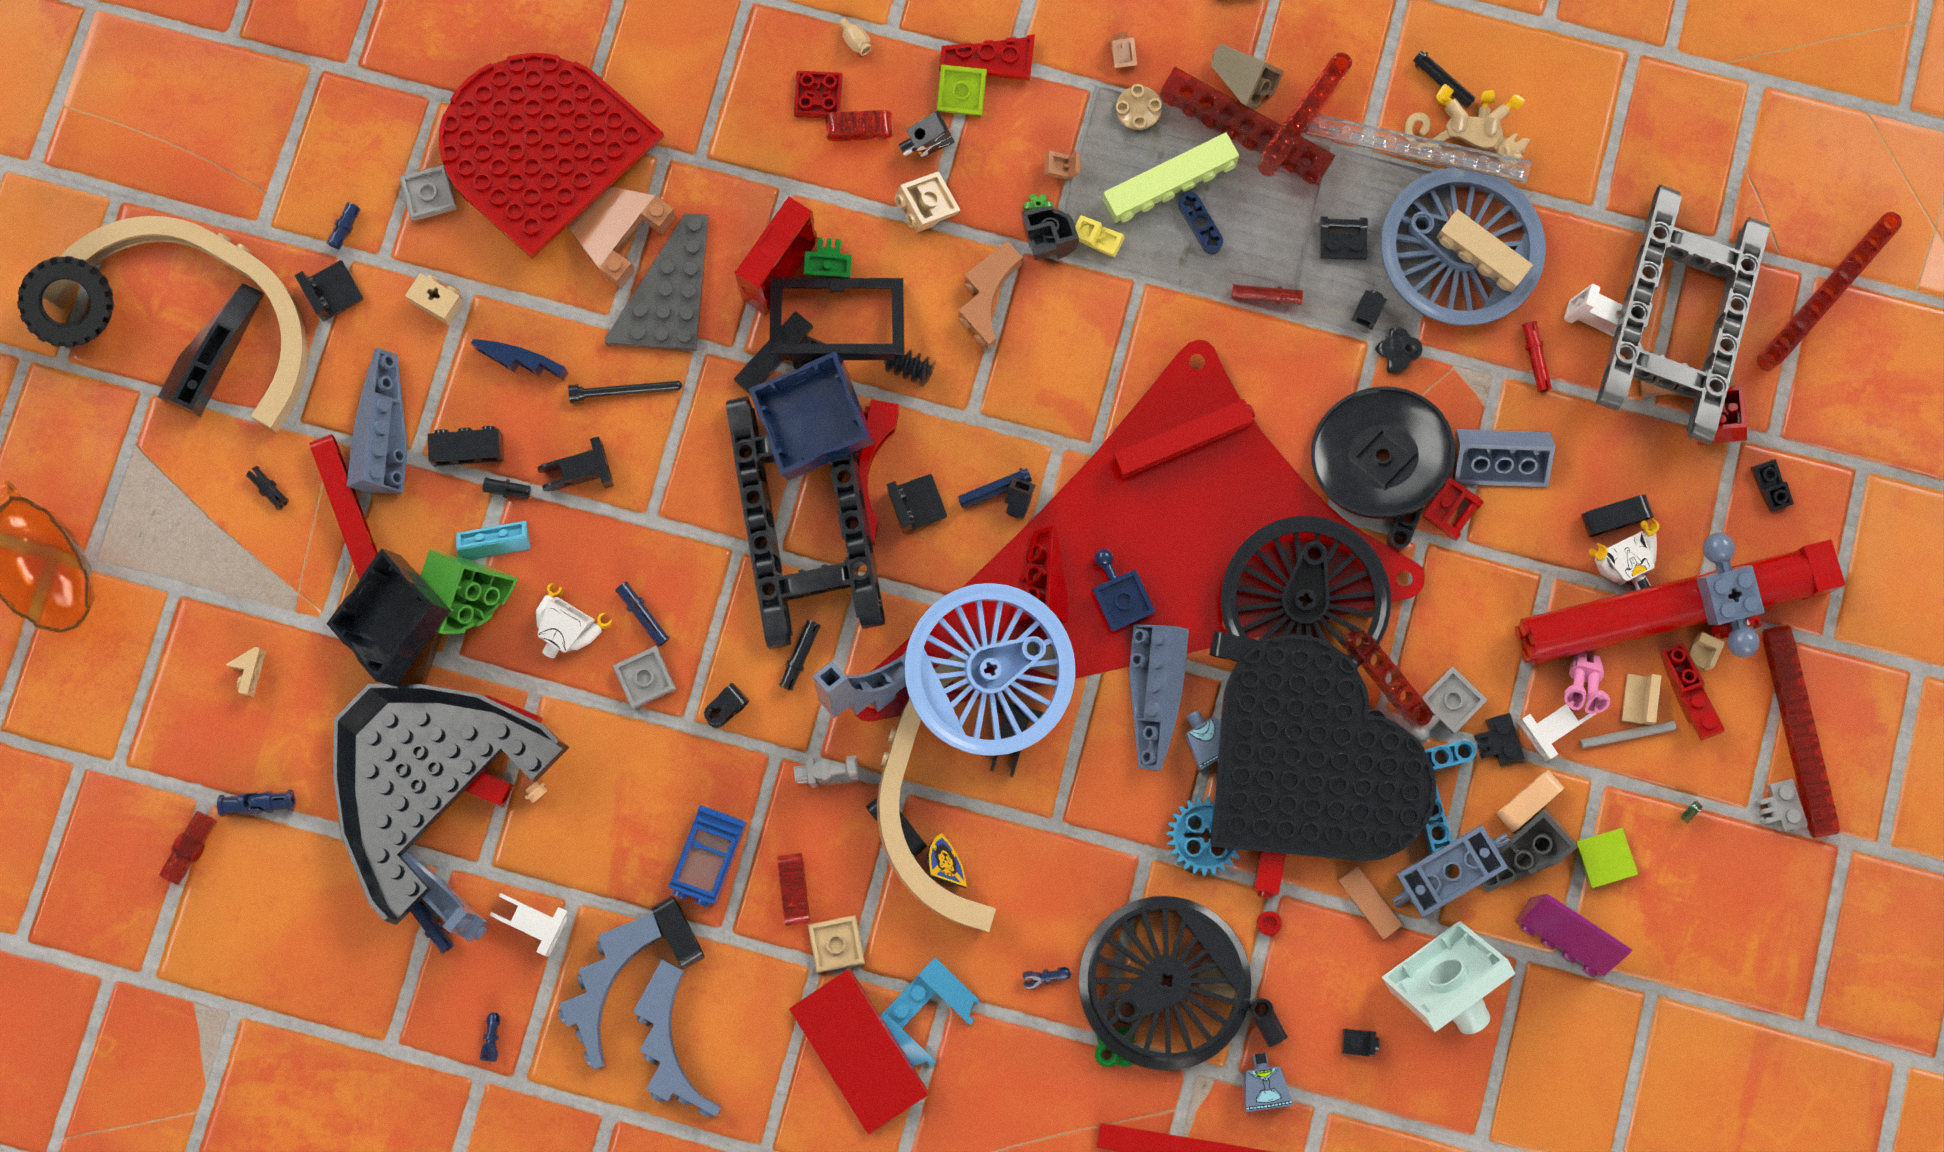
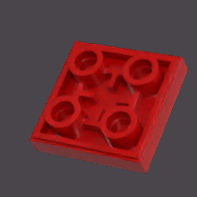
M797 71L794 117L840 119L842 73Z

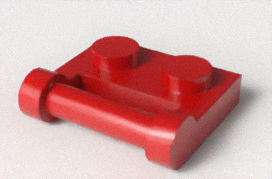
M1449 477L1443 489L1433 499L1422 517L1445 532L1448 537L1457 541L1465 524L1475 510L1480 509L1484 502ZM1462 500H1467L1469 504L1454 525L1448 524L1447 521Z

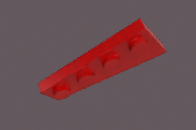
M1035 34L1027 35V37L1023 38L1009 37L1006 40L1000 41L986 40L983 43L976 44L970 42L942 46L939 71L941 70V65L987 69L986 76L1030 81Z

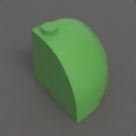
M429 549L420 576L451 610L436 631L441 634L463 633L466 629L473 626L479 627L493 617L492 613L498 606L506 603L518 580L517 577L490 566Z

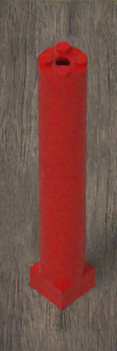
M1831 539L1803 546L1796 551L1732 566V568L1753 565L1764 608L1798 599L1806 600L1830 594L1846 585ZM1717 570L1522 618L1520 625L1515 626V633L1517 639L1522 641L1524 648L1522 649L1523 660L1525 663L1530 662L1532 665H1537L1708 622L1696 578L1717 573ZM1732 593L1728 595L1729 599H1732Z

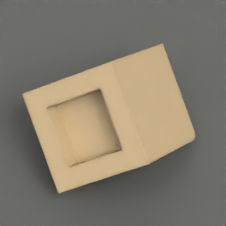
M1704 632L1696 635L1689 651L1695 666L1705 671L1713 669L1725 642Z

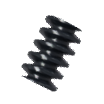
M910 349L905 355H895V360H884L885 371L890 372L894 368V375L896 376L903 371V379H907L911 375V382L913 383L920 378V386L923 387L933 373L936 360L930 365V357L927 356L922 362L921 353H918L913 358L912 350Z

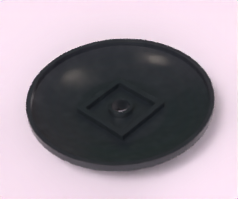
M1398 387L1368 388L1352 393L1337 402L1318 424L1311 446V461L1314 475L1327 497L1350 513L1373 519H1389L1404 516L1428 504L1447 483L1455 459L1454 437L1443 413L1425 397ZM1381 452H1386L1390 455L1386 461H1379L1376 457Z

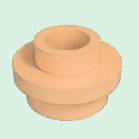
M537 781L532 783L525 789L528 793L525 795V799H530L532 803L547 792V789L544 787L545 783L541 782L539 784Z

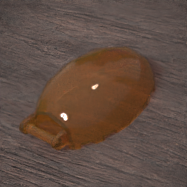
M4 482L0 489V501L9 496V500L0 506L1 600L12 612L21 618H26L37 628L62 633L80 627L86 620L95 600L91 565L73 531L54 512L30 499L22 497L11 482Z

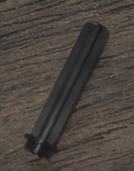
M1421 51L1413 60L1415 67L1419 66L1441 86L1444 84L1448 85L1454 90L1452 96L1465 107H1469L1474 102L1475 96L1428 56V52L1424 53Z

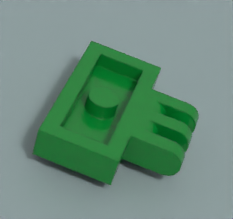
M818 237L817 252L805 251L804 276L850 278L852 255L840 254L841 239H836L835 248H832V238H827L826 247H822L823 239Z

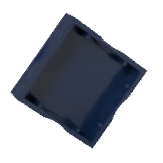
M836 351L811 361L792 373L777 376L749 389L758 416L767 430L769 445L779 472L788 481L875 443L843 358Z

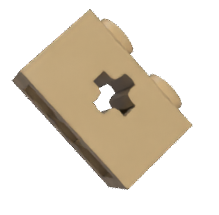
M420 273L405 297L411 304L450 325L464 303L459 296L460 292L451 286L445 288L440 285L441 281L431 274L425 276Z

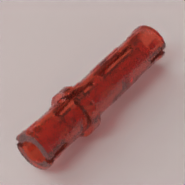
M1233 284L1231 299L1271 301L1279 305L1281 302L1301 305L1303 290L1282 289V286L1270 288Z

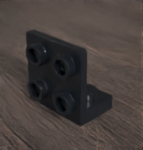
M342 260L310 277L303 271L294 275L315 313L323 322L364 299Z
M932 474L898 486L896 481L886 484L903 534L947 518L946 510Z

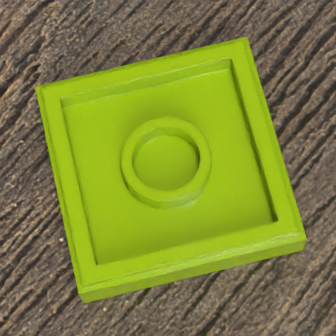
M941 65L937 110L939 112L982 116L987 69Z

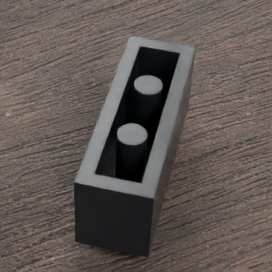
M483 426L482 430L459 428L457 432H449L446 429L435 430L434 433L428 434V461L433 467L504 461L503 434L495 426Z

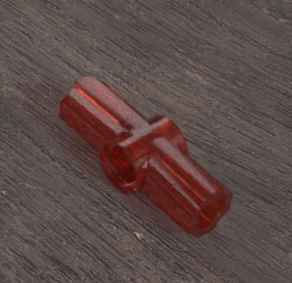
M196 811L186 830L175 839L171 847L172 853L159 875L176 885H180L191 864L195 863L202 855L205 848L204 842L217 820L207 814Z

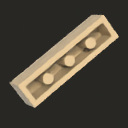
M1458 209L1436 237L1445 248L1457 252L1460 259L1477 267L1479 273L1496 281L1498 287L1511 293L1533 266L1532 263Z

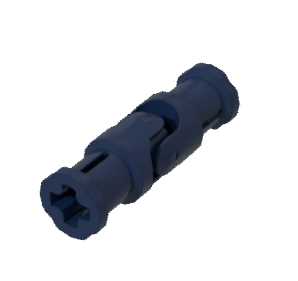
M288 790L285 793H273L272 791L240 793L238 796L232 797L219 795L217 798V810L220 817L231 813L249 815L262 813V811L273 813L274 810L284 809L294 811L296 805L293 790Z

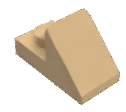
M254 647L227 663L226 666L243 671V675L241 674L237 681L238 693L254 698L266 655L265 650Z

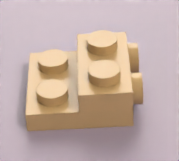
M939 171L902 184L895 193L897 207L904 209L906 223L910 228L914 227L916 233L934 227L939 221L955 216L960 212V208Z

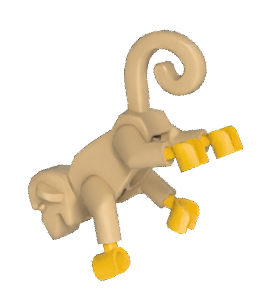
M1444 84L1438 91L1436 100L1446 107L1444 110L1451 119L1447 122L1445 131L1432 140L1419 141L1413 134V126L1417 121L1422 123V128L1419 130L1422 136L1429 132L1431 122L1426 114L1421 112L1414 113L1407 119L1404 132L1407 142L1417 150H1431L1449 138H1458L1481 150H1495L1499 162L1504 166H1513L1522 159L1521 153L1526 152L1525 148L1531 141L1529 138H1522L1515 142L1518 136L1517 133L1504 138L1500 125L1501 119L1510 113L1509 109L1511 106L1518 111L1525 102V99L1519 95H1513L1507 104L1503 103L1491 112V108H1488V103L1495 102L1494 90H1487L1482 93V107H1479L1478 117H1470L1456 98L1454 100L1450 98L1454 90Z

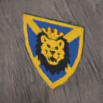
M941 833L933 839L929 846L927 854L929 873L927 875L934 881L940 879L967 888L961 861L951 843Z

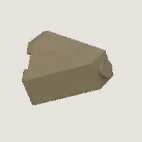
M1221 43L1212 56L1211 66L1242 104L1255 110L1261 105L1260 100L1265 96L1270 97L1275 93L1284 72L1262 60Z

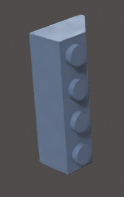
M1456 429L1453 480L1459 484L1548 487L1555 453V444L1551 432Z

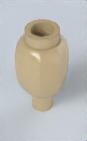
M846 18L841 19L839 25L843 29L842 35L851 50L855 53H860L861 56L869 53L872 46L870 45V37L865 30L857 24H850Z

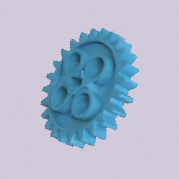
M1197 797L1196 805H1193L1189 800L1186 802L1188 809L1180 806L1178 809L1181 815L1175 813L1172 815L1176 823H1168V826L1173 828V831L1166 833L1167 836L1173 837V840L1169 841L1167 845L1174 846L1175 848L1171 851L1170 855H1179L1176 863L1184 861V870L1192 866V874L1201 869L1202 876L1206 875L1207 870H1210L1212 876L1215 875L1217 867L1221 872H1224V864L1232 867L1233 863L1230 858L1238 860L1240 857L1235 851L1242 849L1223 848V854L1216 856L1211 851V838L1206 843L1204 838L1201 837L1189 838L1184 836L1185 833L1200 835L1205 830H1207L1208 835H1211L1214 803H1210V798L1206 797L1205 802L1202 803L1200 798ZM1195 817L1199 819L1201 825L1198 830H1193L1188 826L1189 818ZM1194 841L1199 845V852L1197 854L1188 852V842Z

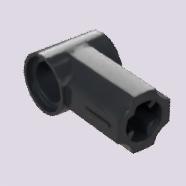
M1265 998L1252 999L1249 1003L1248 1013L1254 1019L1268 1047L1284 1041L1288 1036L1273 1010L1272 1003ZM1259 1002H1263L1266 1006V1011L1261 1016H1258L1255 1012V1006Z

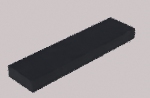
M795 311L782 325L781 344H799L805 335L813 329V325ZM768 340L737 374L734 381L750 394L749 389L765 382L784 360H779V355L769 354Z

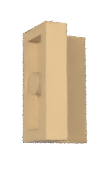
M1633 674L1626 675L1621 721L1648 726L1656 723L1661 675L1651 674L1647 677Z

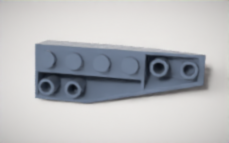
M376 348L366 375L355 419L347 486L366 493L402 494L408 447L398 355Z
M1133 625L1129 678L1139 769L1161 771L1181 701L1189 629L1166 625Z

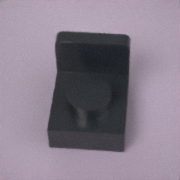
M1343 1029L1342 1054L1374 1057L1375 1052L1379 1051L1380 1038L1376 1037V1032Z

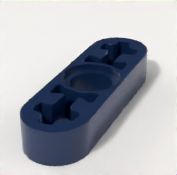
M1194 192L1184 193L1179 201V209L1202 249L1208 254L1218 253L1223 245L1221 233L1199 196ZM1186 199L1190 202L1194 201L1193 209L1196 213L1192 217H1190L1193 212L1189 205L1185 207ZM1199 217L1204 218L1207 221V226L1205 228L1196 227L1194 224L1195 219ZM1210 229L1212 231L1209 232V236L1212 240H1217L1216 247L1212 244L1207 245L1209 238L1205 233Z

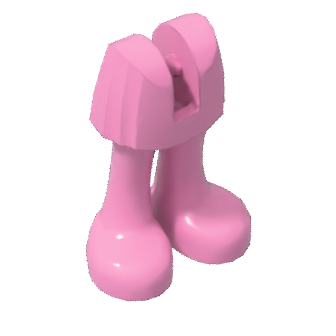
M1587 653L1575 655L1569 671L1571 678H1574V682L1564 692L1566 704L1573 710H1580L1586 699V691L1583 685L1584 682H1588L1587 700L1585 703L1586 713L1594 714L1605 711L1610 705V697L1606 692L1599 690V682L1604 677L1600 656L1592 655L1590 662H1587Z

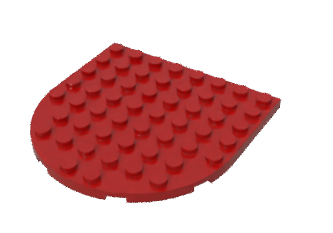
M525 53L508 56L506 60L493 65L491 63L485 65L469 76L458 87L450 99L451 102L445 114L442 116L439 129V150L446 173L460 195L525 254L533 259L664 137V133L589 68L576 61L573 63L561 59L558 55Z

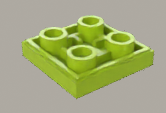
M1623 828L1575 842L1578 846L1577 851L1590 889L1638 875Z

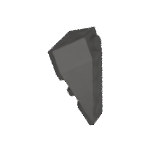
M1543 807L1510 837L1511 842L1498 848L1508 868L1481 883V885L1489 892L1509 884L1519 878L1560 863L1578 846L1556 817L1546 807Z

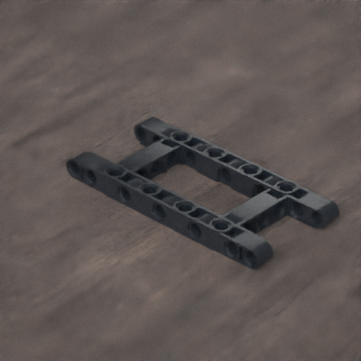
M748 396L726 401L765 642L768 649L791 645L793 631L787 601L851 587L856 618H859L863 629L885 625L884 609L856 452L832 461L830 465L834 493L837 494L840 508L838 516L842 539L846 543L848 557H846L844 563L830 566L824 564L821 565V568L808 571L801 569L798 570L799 573L783 576L764 465L776 462L769 445L768 434L759 436L755 408H752ZM748 449H752V454L748 458H744L745 452ZM850 473V480L847 483H842L843 476ZM759 494V501L752 504L753 496ZM858 519V526L855 529H850V523ZM767 539V546L760 550V542ZM862 565H866V573L862 576H859V568ZM771 585H775V592L768 596V588Z

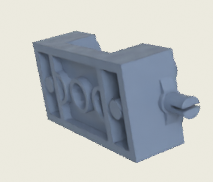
M1479 824L1460 835V838L1397 872L1396 875L1402 883L1404 892L1392 898L1393 903L1397 908L1403 903L1410 901L1416 906L1422 917L1430 914L1507 869L1508 867L1501 857L1498 848L1511 842L1510 838L1505 832L1493 840L1489 837L1484 827ZM1449 864L1458 866L1459 874L1457 877L1449 878L1446 876L1445 869Z

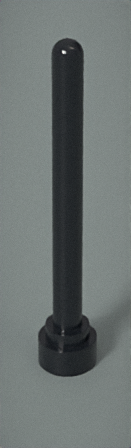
M680 381L596 388H584L575 384L569 385L568 391L570 404L580 403L581 400L589 397L680 390L682 383Z

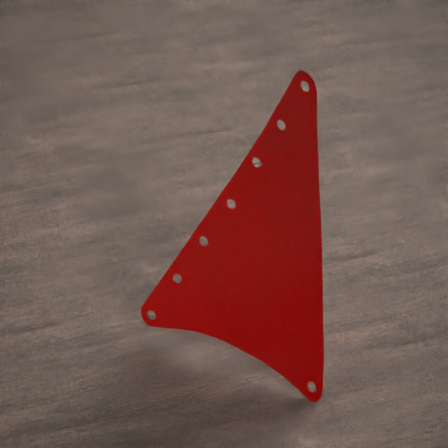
M1198 339L1189 342L1178 352L1096 453L1046 506L963 587L992 583L1021 589L1023 581L1020 578L1022 573H1026L1029 564L1027 555L1035 531L1052 525L1056 526L1068 595L1067 622L1062 623L1068 634L1074 653L1075 678L1129 667L1134 624L1166 625L1189 629L1187 653L1211 648L1214 631L1228 634L1227 630L1222 626L1221 589L1229 562L1242 543L1264 526L1281 519L1297 516L1321 517L1343 524L1360 535L1376 552L1383 564L1390 585L1391 603L1416 596L1424 586L1425 575L1423 568L1417 562L1366 534L1335 512L1286 461L1265 436L1255 420L1252 426L1127 478H1121L1113 460L1115 452L1241 400L1214 347L1208 341ZM1194 354H1200L1205 359V364L1200 369H1194L1189 364V360ZM1292 534L1278 539L1292 569H1294L1297 562ZM1299 534L1301 552L1308 543L1314 540V534ZM1320 536L1319 542L1325 546L1328 555L1335 541ZM1273 541L1260 548L1266 557L1289 580L1288 572ZM1339 544L1328 564V576L1352 555L1341 544ZM1108 549L1113 554L1112 566L1118 577L1136 569L1154 607L1155 614L1111 633L1092 592V588L1109 581L1104 569L1095 563L1094 556L1098 550ZM1316 549L1308 550V557L1311 560L1320 559V553ZM1256 554L1249 559L1246 566L1285 587L1284 583ZM1355 558L1329 582V587L1365 571L1360 561ZM1242 571L1238 585L1282 594L1279 590ZM1401 571L1409 572L1412 575L1411 584L1408 586L1400 585L1397 582L1398 573ZM1366 576L1329 593V595L1372 591L1369 577ZM1238 591L1236 594L1237 606L1281 601L1280 599ZM1306 595L1299 599L1304 607L1310 603ZM1373 597L1330 601V604L1360 610L1374 607ZM982 601L987 642H990L997 603L995 601ZM975 602L961 605L978 643L981 644ZM1005 603L1002 606L996 641L1002 639L1013 617V606ZM1281 607L1237 613L1243 627L1280 610ZM953 609L943 616L970 647H973L956 610ZM1330 609L1327 610L1338 617L1349 614ZM1284 614L1245 631V634L1251 639L1264 636L1284 617ZM1287 620L1275 633L1286 630L1290 620ZM937 622L930 635L960 652L964 649ZM1015 625L1008 640H1016L1030 626ZM1037 627L1027 636H1036L1043 641L1048 639L1041 627ZM910 637L872 671L893 662L906 653ZM926 640L924 649L928 656L949 659L953 656V654ZM933 663L932 666L935 669L940 664ZM987 666V668L984 669L985 674H991V672L994 671V668L992 666ZM1030 668L1023 673L1025 675L1056 680V676ZM1020 679L1015 680L1016 683L1027 689L1045 685ZM951 681L944 688L953 685V681ZM905 686L896 693L897 698L879 712L875 708L867 706L859 714H855V716L867 722L900 716L909 699L907 687ZM1008 686L1012 692L1018 691L1013 687ZM954 689L946 693L950 703L963 690ZM971 690L959 703L969 701L974 690Z

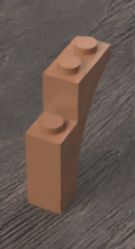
M1008 240L965 275V288L971 295L976 294V296L959 309L960 318L958 321L964 329H970L974 333L973 338L980 347L985 346L988 350L996 345V337L991 324V310L995 296L1004 281L1022 265L1023 257Z

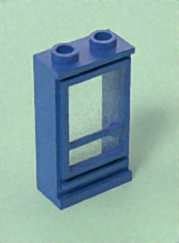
M700 805L668 888L673 889L672 894L686 899L687 895L696 898L695 903L709 908L710 904L716 905L747 823Z

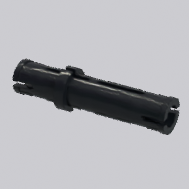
M811 620L806 621L790 660H787L785 664L787 667L778 684L780 687L793 691L800 672L804 671L803 665L821 625H816V622Z

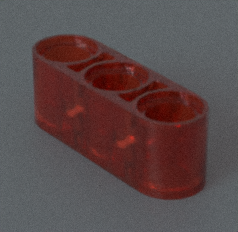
M890 111L834 112L826 115V138L829 141L883 140L893 137L892 113Z
M802 853L779 855L777 859L785 926L810 923Z

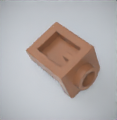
M1127 33L1114 34V39H1108L1111 45L1114 68L1137 65L1134 37L1128 36Z

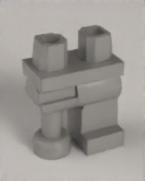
M856 755L846 756V763L830 764L822 759L821 762H816L814 759H806V765L794 766L795 781L798 784L808 783L812 788L819 787V783L830 785L860 781L858 757Z

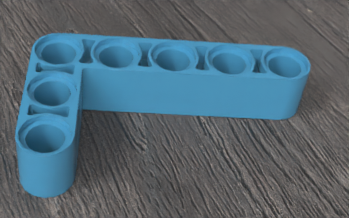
M1461 740L1425 749L1430 763L1433 765L1434 771L1469 762L1476 755V747L1471 741ZM1459 746H1463L1468 750L1467 758H1462L1458 754ZM1436 752L1444 754V764H1440L1435 760ZM1437 785L1434 805L1435 815L1430 817L1428 824L1422 830L1429 855L1453 842ZM1433 828L1441 830L1442 838L1440 840H1435L1432 837L1431 831Z

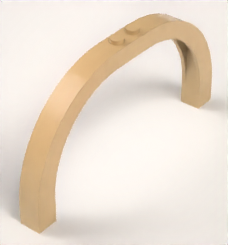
M141 216L122 219L93 230L76 241L60 256H73L77 259H84L89 264L96 266L110 255L127 247L148 242H174L196 248L254 281L264 290L275 309L281 332V352L273 381L251 417L276 433L279 431L294 407L303 387L308 362L306 328L302 314L289 290L265 264L249 254L251 251L240 243L235 246L230 243L231 239L220 232L216 235L197 224L182 219L163 216ZM66 279L55 281L46 288L43 298L63 309L79 283Z
M1028 643L1027 652L1035 656L1037 654V647L1033 643ZM1046 645V652L1038 661L1055 659L1052 646ZM965 650L961 651L965 655L969 656V654ZM953 655L952 657H950L949 659H947V660H952V661H957V662L965 663L964 660H962V659H960V658H958V657H956V656H954V655ZM940 664L934 670L936 674L963 671L964 669ZM1056 665L1030 668L1056 676ZM958 677L940 679L942 687L944 688ZM909 698L900 714L896 728H891L887 740L888 743H891L888 752L884 751L880 766H883V771L878 787L877 821L884 851L900 881L922 904L948 920L983 932H989L996 908L957 896L937 884L920 867L906 843L899 812L900 789L921 722Z

